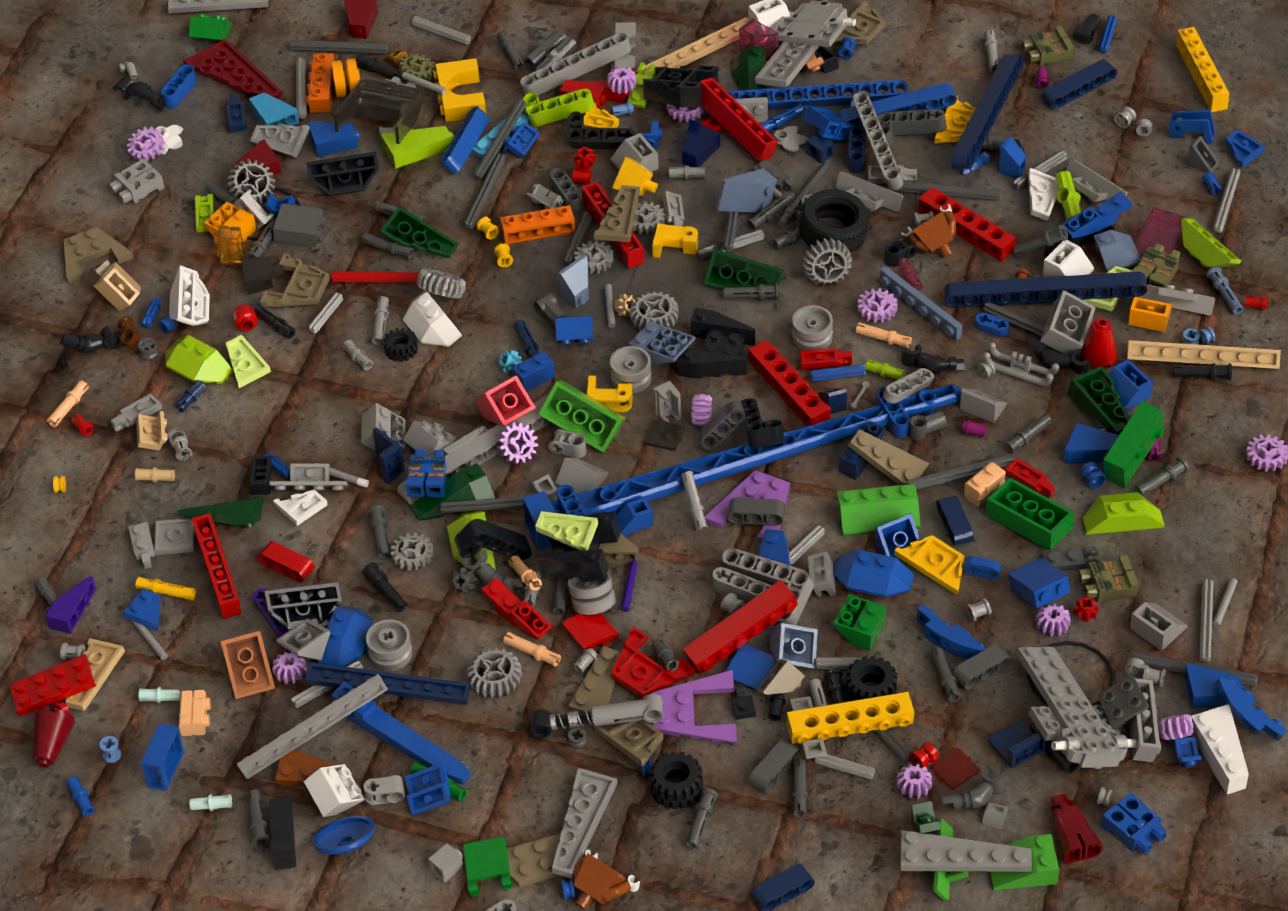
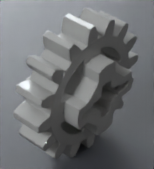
M645 201L643 205L638 203L632 231L639 230V234L645 232L646 235L651 231L654 234L658 223L665 224L664 209H660L659 204L654 206L653 202L647 204Z
M597 240L595 243L588 241L587 245L582 243V248L577 247V252H574L575 260L584 254L588 255V271H590V274L593 271L600 274V270L606 271V267L610 268L611 263H613V250H610L609 245L605 246V242L598 244Z
M414 532L413 536H410L409 533H406V537L399 536L400 541H393L394 546H391V557L395 565L400 564V569L407 567L408 571H410L414 567L415 570H418L420 565L424 568L425 562L430 563V557L434 556L433 544L430 543V538L425 539L424 534L417 536V532Z

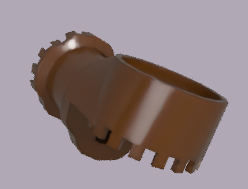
M125 316V318H120L117 323L119 329L122 330L120 339L127 347L133 348L140 341L138 330L133 326L134 321L132 317Z

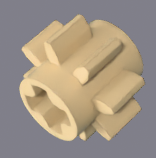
M619 295L620 299L614 300V309L618 312V316L624 315L628 317L630 316L631 302L636 301L632 298V295Z

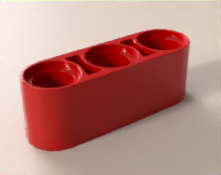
M270 541L257 555L258 560L264 566L299 583H302L315 569L314 563L309 558L273 541Z

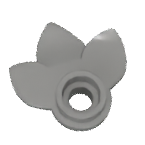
M797 126L785 127L783 130L776 131L773 135L778 141L777 145L791 152L799 151V146L804 145L808 138L797 134Z

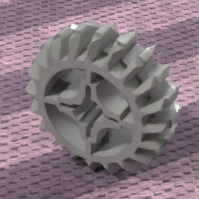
M248 159L246 164L240 161V166L235 164L234 169L230 170L231 175L227 178L230 181L227 183V187L231 188L229 193H235L233 197H241L245 193L243 191L251 189V196L259 205H262L263 200L267 201L268 195L273 194L272 190L275 189L273 185L275 179L271 178L273 172L267 173L269 167L263 168V162L258 165L257 160L251 163L250 159ZM243 173L244 181L238 185L237 178ZM248 181H251V183L253 181L254 185L248 184ZM264 181L265 189L259 193L258 185Z
M824 238L822 243L817 241L816 246L811 245V250H806L807 256H803L805 274L811 281H814L816 284L820 283L822 286L826 282L831 286L833 281L838 284V279L844 280L843 274H849L848 269L851 268L850 262L852 258L849 249L839 240L834 241L832 238L829 241ZM834 253H838L840 255V259L836 258L834 256ZM815 266L821 268V272L815 270Z
M425 268L420 270L417 277L418 287L430 293L458 299L462 298L465 292L466 282L453 274Z
M655 290L651 294L648 292L646 295L640 294L639 298H635L636 302H631L630 320L639 331L650 321L669 328H674L675 323L678 321L679 310L677 302H675L674 297H669V294L663 295L662 291L659 294Z
M497 647L494 651L488 648L487 652L480 651L479 656L474 655L473 660H470L467 669V679L471 688L475 689L477 694L482 693L484 698L487 695H490L492 699L494 695H498L501 698L503 693L509 695V690L515 691L516 686L519 685L522 677L521 664L518 662L517 656L513 657L512 652L507 653L505 648L502 651H499ZM506 669L510 671L508 674H505ZM481 671L484 672L482 677L479 675Z

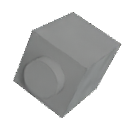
M447 843L428 858L430 871L445 883L463 868L462 853L457 848L453 849Z

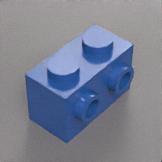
M592 316L555 318L556 340H560V344L571 343V340L579 339V343L590 342V339L594 338Z
M542 351L514 366L513 377L517 375L525 391L528 392L555 377L554 361Z

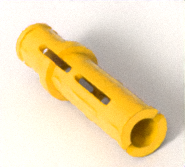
M138 577L135 584L136 589L142 590L145 588L157 594H165L191 601L194 600L196 595L195 588L165 583L160 579L152 580Z

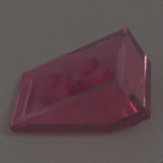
M1153 207L1135 245L1141 259L1148 247H1153L1156 243L1165 247L1164 253L1169 254L1171 250H1176L1183 238L1181 220L1187 217Z

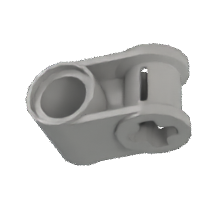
M562 429L555 431L554 439L548 445L549 450L557 455L582 458L587 453L583 434Z
M398 775L371 778L364 783L365 801L368 805L376 806L387 803H399L405 799L403 780Z

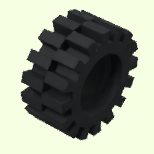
M395 328V332L390 330V334L387 333L385 335L384 349L386 356L390 360L393 358L396 362L398 359H400V362H403V359L408 361L409 357L413 358L414 354H417V337L410 329L405 331V328L401 330ZM399 343H405V344H406V345H404V346H395L396 344H399Z

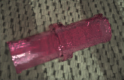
M908 258L901 259L898 262V266L903 272L904 279L916 290L920 291L923 288V284L917 276L918 272L912 267Z

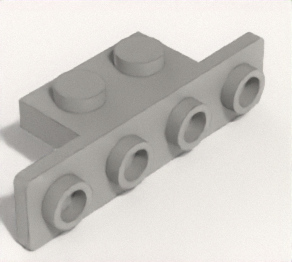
M1070 160L1066 171L1071 173L1075 191L1086 195L1090 201L1108 200L1120 191L1127 196L1128 193L1124 189L1077 160Z
M842 171L838 175L836 188L858 197L868 210L874 211L883 206L895 212L900 211L903 195Z
M1147 284L1146 294L1139 296L1140 298L1173 304L1172 308L1205 315H1212L1215 297L1195 294L1193 289L1182 288V291L1174 290L1175 286L1164 284V287Z
M290 464V481L269 482V485L274 487L276 491H286V487H294L295 491H304L305 487H313L315 491H323L324 487H332L334 491H342L343 487H348L346 481H330V464Z

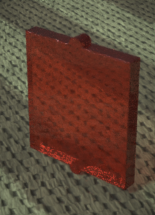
M958 747L930 766V769L939 777V780L943 781L952 790L968 781L981 770L971 761V757H967Z

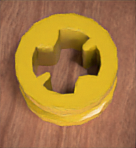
M64 475L60 478L58 476L53 477L55 493H58V491L64 493L66 491Z

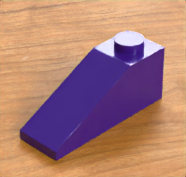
M87 577L55 600L51 608H48L45 618L49 629L72 633L96 591L93 577Z

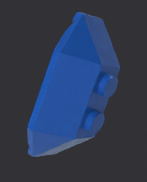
M854 550L838 557L833 570L834 577L846 589L885 598L902 592H910L914 579V573L897 558L862 550Z
M345 605L335 608L327 627L330 631V636L319 664L346 667L363 656L367 646L366 634L369 628L375 624L363 609Z

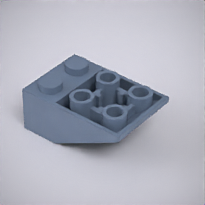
M650 321L632 339L629 346L640 347L647 351L650 355L651 365L674 362L695 340V337Z

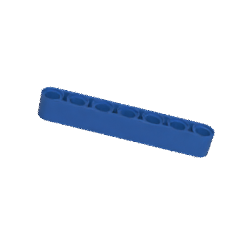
M944 83L871 103L878 117L879 114L884 112L932 110L949 107L956 103L957 97L952 85ZM856 106L842 109L838 112L837 115L852 126L858 125L864 128Z

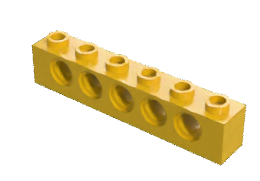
M1191 27L1178 30L1176 47L1208 108L1211 109V112L1227 110L1230 93L1196 29Z
M909 692L787 712L786 725L791 743L802 744L803 741L822 738L826 740L837 736L845 737L849 734H863L879 729L886 730L890 727H904L913 724L914 709Z

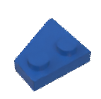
M1238 129L1226 137V145L1242 168L1264 152L1265 146Z
M766 529L757 556L792 566L789 559L790 552L787 547L786 533L781 530Z
M143 588L124 610L123 617L158 631L161 595Z

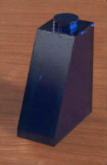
M691 120L682 148V163L689 165V167H700L721 146L720 133Z

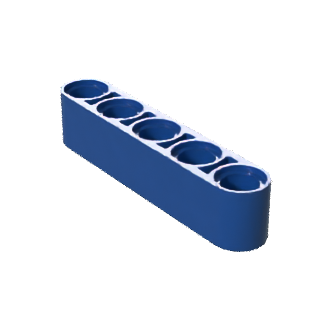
M475 106L469 111L440 160V163L451 174L457 173L462 168L490 120L479 106Z

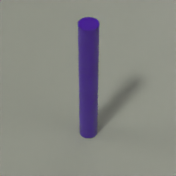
M630 561L621 610L624 612L629 611L638 565L637 561Z

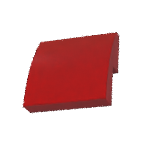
M601 613L591 615L577 614L562 622L563 628L583 651L588 648L592 649L598 644H601L603 647L619 637L617 631Z

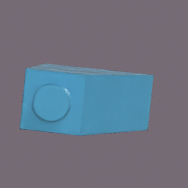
M266 93L249 98L251 112L261 125L277 126L279 124L296 125L299 123L298 110L295 107Z

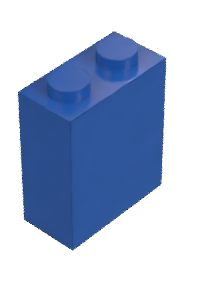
M1042 558L1008 573L1011 590L1036 608L1070 593L1068 576Z

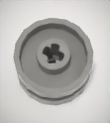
M809 305L798 309L794 313L792 318V340L797 348L802 351L826 349L831 344L833 339V318L827 309L821 306Z
M626 346L617 349L610 358L611 383L615 389H618V384H632L634 394L644 391L650 385L652 380L651 359L647 351L636 346Z
M607 572L605 580L585 582L580 581L578 577L568 580L569 592L572 595V607L575 612L585 615L598 614L610 609L615 604L616 597L609 572Z
M388 619L379 621L369 628L366 634V644L369 660L374 667L387 672L396 671L405 667L410 662L412 645L410 631L405 624L397 620Z

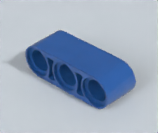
M192 65L181 66L162 88L161 94L166 108L177 107L195 86L196 76Z

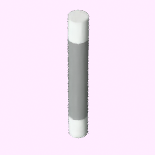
M330 468V476L365 488L369 484V480Z

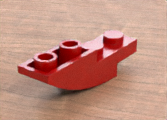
M494 578L482 588L481 593L495 605L494 610L524 634L539 640L552 629L553 626L525 600L523 602L519 600L499 579Z

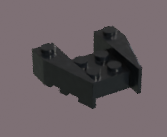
M696 65L695 69H686V66H680V69L668 68V66L655 67V78L643 79L644 99L695 110L703 103L702 83L699 82L713 78L719 84L718 66Z
M695 308L691 318V336L706 338L702 350L687 348L679 356L678 376L700 379L706 375H713V377H720V374L731 373L733 376L747 375V357H742L745 344L756 345V329L716 311Z
M601 512L585 516L597 518L598 526L588 550L580 551L548 537L553 548L552 552L536 554L542 575L555 576L559 574L564 575L566 579L578 577L580 581L585 582L605 580L609 566L603 549L597 548L602 543L618 542L622 529L616 512Z

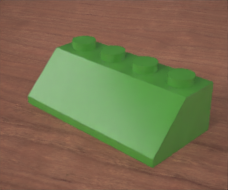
M562 380L556 381L539 412L540 416L562 429L583 434L586 443L603 453L615 438L626 417Z
M915 484L837 492V509L843 537L875 533V527L910 513L916 528H921Z

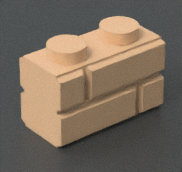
M990 462L965 483L964 497L979 507L1005 483L1006 472L995 463Z
M204 690L181 692L179 729L182 736H192L193 734L205 735L206 727L210 726V716L207 714V710H211V700L207 698Z

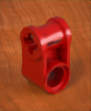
M574 162L572 182L574 184H590L591 167L583 169L577 167V162Z

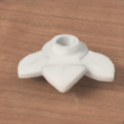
M171 125L167 128L164 126L156 128L162 133L165 141L163 145L164 150L159 151L161 154H166L169 148L178 149L183 145L182 139L178 136L183 130L182 127Z

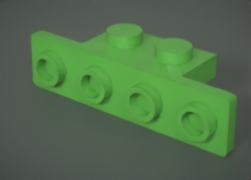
M940 819L941 829L936 830V834L953 837V828L943 819ZM935 871L934 892L944 901L949 900L950 882L967 878L969 871Z

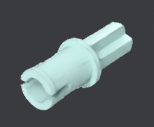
M161 687L157 689H139L140 702L153 701L161 703V701L180 700L179 690H162Z
M210 794L206 798L190 799L189 806L191 810L209 809L210 811L218 808H232L231 794L222 796Z

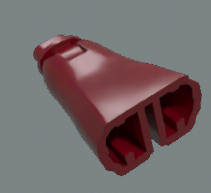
M1066 794L1053 796L1050 799L1053 821L1064 861L1071 864L1098 857L1103 852V845L1086 822L1080 809L1073 804L1071 799L1067 798Z

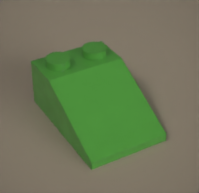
M1052 834L1029 836L1007 844L1009 846L1031 848L1032 872L990 871L993 891L1058 884L1059 866Z

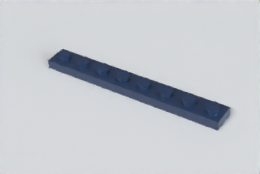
M309 662L305 679L306 684L338 688L343 682H346L352 687L357 688L369 678L379 674L388 689L382 694L467 705L470 692V683Z

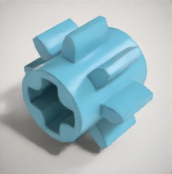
M513 350L510 352L505 351L499 358V364L503 368V372L509 374L513 372L514 366L522 363L518 352Z

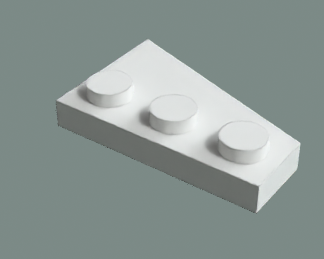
M1030 168L1028 180L1031 215L1048 221L1058 193L1055 177Z

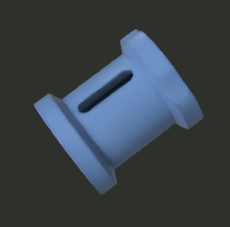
M114 736L104 737L100 741L103 759L107 763H115L121 758L118 740Z

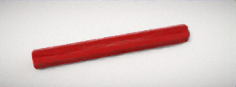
M333 271L331 279L332 282L417 283V277L420 272Z

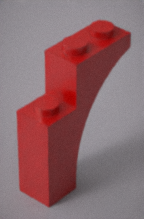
M566 79L560 89V96L580 89H589L596 107L600 110L607 101L625 104L630 95V91H627V94L624 92L620 94L618 92L613 93L612 89H609L607 80L578 82Z

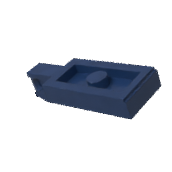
M237 93L230 94L231 103H226L230 132L247 130L243 101H238Z

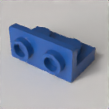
M525 122L520 127L516 125L511 132L513 136H508L504 141L503 145L505 147L502 152L506 153L509 149L520 158H523L541 133Z

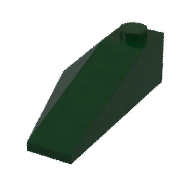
M747 47L731 60V74L733 78L735 77L737 86L741 90L766 89V86L756 84L755 77L766 64L765 47Z
M1100 366L1071 379L1067 395L1074 403L1114 433L1122 432L1130 418L1126 408L1122 406L1119 392H1116L1113 378L1105 369Z

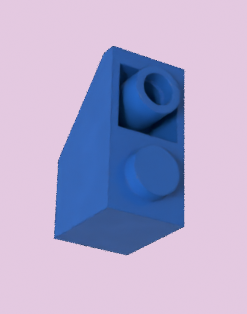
M1008 136L999 146L998 152H1000V157L997 164L999 165V173L1017 179L1025 170L1026 154Z
M645 497L627 503L617 514L623 536L653 526V510Z

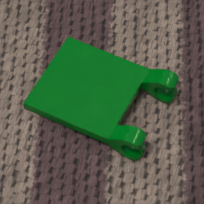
M505 836L463 844L468 891L471 897L479 895L477 881L501 877L504 890L512 889Z

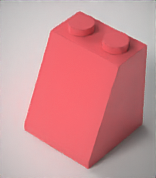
M517 375L485 392L475 402L484 419L501 426L509 424L536 408Z

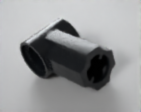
M1092 13L1086 17L1081 25L1078 24L1073 32V39L1090 44L1095 31L1101 24V19L1098 15Z

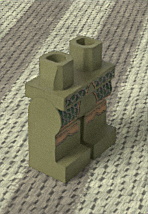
M1062 26L1056 27L1053 32L1030 34V39L1022 41V50L1024 52L1028 51L1027 57L1029 62H1038L1040 66L1045 65V63L1050 64L1072 60L1074 46Z
M1156 243L1153 247H1148L1137 267L1135 266L1132 272L1144 273L1148 285H1154L1155 283L1161 285V287H1164V284L1169 285L1178 270L1180 252L1171 250L1169 254L1164 253L1165 247Z
M1127 555L1119 556V560L1110 562H1091L1088 569L1079 571V582L1081 584L1090 582V585H1084L1085 597L1096 598L1098 603L1104 602V600L1137 597L1139 583Z

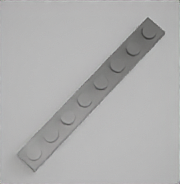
M379 674L369 678L362 685L350 690L349 693L340 699L333 701L329 706L321 711H317L310 718L298 723L288 732L281 734L277 739L262 746L250 756L245 757L237 763L239 769L246 779H249L387 691L386 685Z

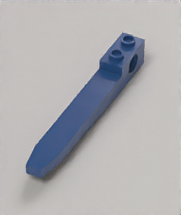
M343 682L331 695L332 702L349 693L354 687ZM374 700L346 716L353 723L427 768L444 763L448 778H451L454 782L464 785L471 777V772L457 758L376 707Z

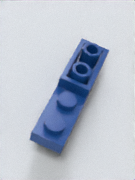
M1120 191L1096 208L1090 206L1062 225L1072 238L1086 236L1117 222L1118 215L1131 208L1132 202Z
M924 604L917 608V621L925 627L924 637L939 648L967 660L985 650L980 641H976L966 629H962L958 624L950 628L946 621H942L932 609L927 608Z
M1221 675L1215 684L1226 705L1229 704L1233 715L1255 735L1262 729L1278 741L1283 737L1287 729L1284 728L1280 721L1272 720L1266 716V712L1261 708L1252 706L1256 698L1253 697L1249 690L1239 688L1230 677H1223Z

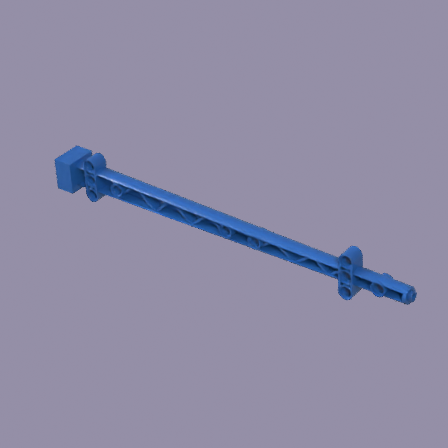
M955 384L933 390L924 389L919 394L906 397L897 403H890L883 397L886 387H881L876 392L875 407L790 432H784V442L777 445L752 448L746 444L579 494L575 493L572 486L561 485L557 488V500L550 502L545 491L523 497L524 523L537 550L551 547L548 536L537 532L535 528L541 511L584 517L601 512L615 511L617 513L627 503L645 497L647 502H651L685 491L681 477L682 473L685 474V472L693 471L696 487L852 437L859 429L862 430L869 421L880 426L887 425L893 436L904 438L909 432L910 417L922 413L931 414L935 409L959 402L961 389Z

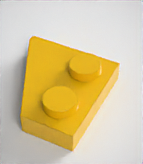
M595 104L591 111L586 112L584 124L588 128H618L619 119L614 115H610L604 109H598Z

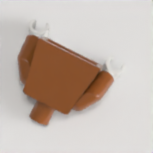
M947 204V210H943L940 207L941 213L913 230L907 227L909 233L904 234L901 232V234L905 235L912 244H916V247L924 252L930 251L932 253L938 249L943 258L950 255L953 251L948 243L954 239L953 236L956 234V219L950 204Z
M586 850L585 856L574 866V886L582 892L576 903L584 909H587L593 899L600 904H604L628 891L635 892L640 886V881L633 883L634 875H630L628 881H625L626 878L619 872L598 860V853L592 856L591 850Z

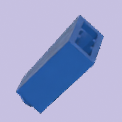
M308 122L310 127L309 135L318 157L358 148L357 140H360L358 130H354L351 123Z
M1077 423L1065 449L1064 463L1104 462L1103 459L1119 435Z
M1186 664L1184 678L1192 709L1226 705L1215 684L1221 675L1233 679L1236 683L1235 685L1241 689L1245 688V685L1241 684L1240 677L1194 664Z

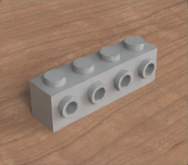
M1135 678L1149 708L1129 719L1130 739L1136 740V747H1131L1132 758L1137 761L1153 762L1156 755H1159L1161 751L1153 680Z

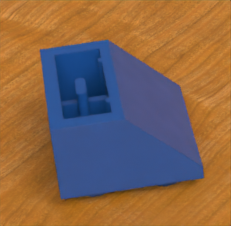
M1129 359L1115 366L1110 371L1109 375L1114 380V387L1116 392H1119L1122 406L1126 408V411L1151 397L1153 381Z

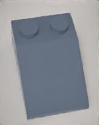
M764 168L724 179L716 210L756 213L762 208L765 209L771 204L777 179Z

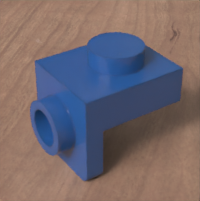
M652 121L651 133L641 134L653 148H658L659 139H662V128H659V121Z
M269 194L265 206L276 218L281 204L294 205L296 199L290 195L277 200L273 194Z
M1196 737L1173 740L1177 765L1184 764V768L1197 766L1196 763L1202 759L1201 755H1198Z

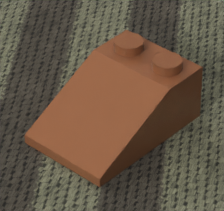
M260 631L221 641L236 700L275 689Z

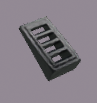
M819 46L814 54L816 58L822 57L824 61L820 67L821 70L826 74L838 69V57L827 48Z
M253 456L249 484L252 495L270 494L271 486L269 482L271 481L272 456Z

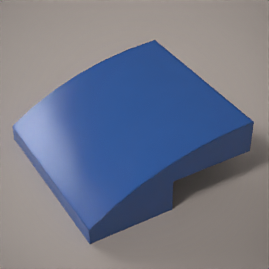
M745 644L739 648L726 672L733 670L734 682H743L744 686L756 690L777 662L773 655Z
M444 763L436 764L404 777L409 795L406 797L412 816L451 802L449 781Z

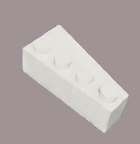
M1229 704L1191 716L1194 723L1192 737H1196L1197 746L1226 795L1246 789L1249 773Z

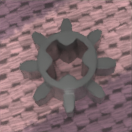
M466 567L460 568V571L453 572L455 577L451 582L454 583L455 590L462 589V593H465L469 589L475 588L473 584L477 578H475L473 570L467 571Z

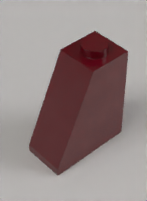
M344 0L351 37L367 39L378 15L377 0Z
M264 139L235 163L240 166V161L246 164L248 159H250L251 163L257 160L258 165L261 162L264 163L263 168L269 167L267 173L273 172V175L281 173L279 159ZM243 173L237 178V182L240 184L244 181Z

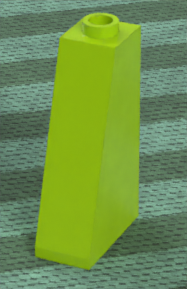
M446 126L381 134L382 147L395 169L445 152L454 138L453 133L449 132Z

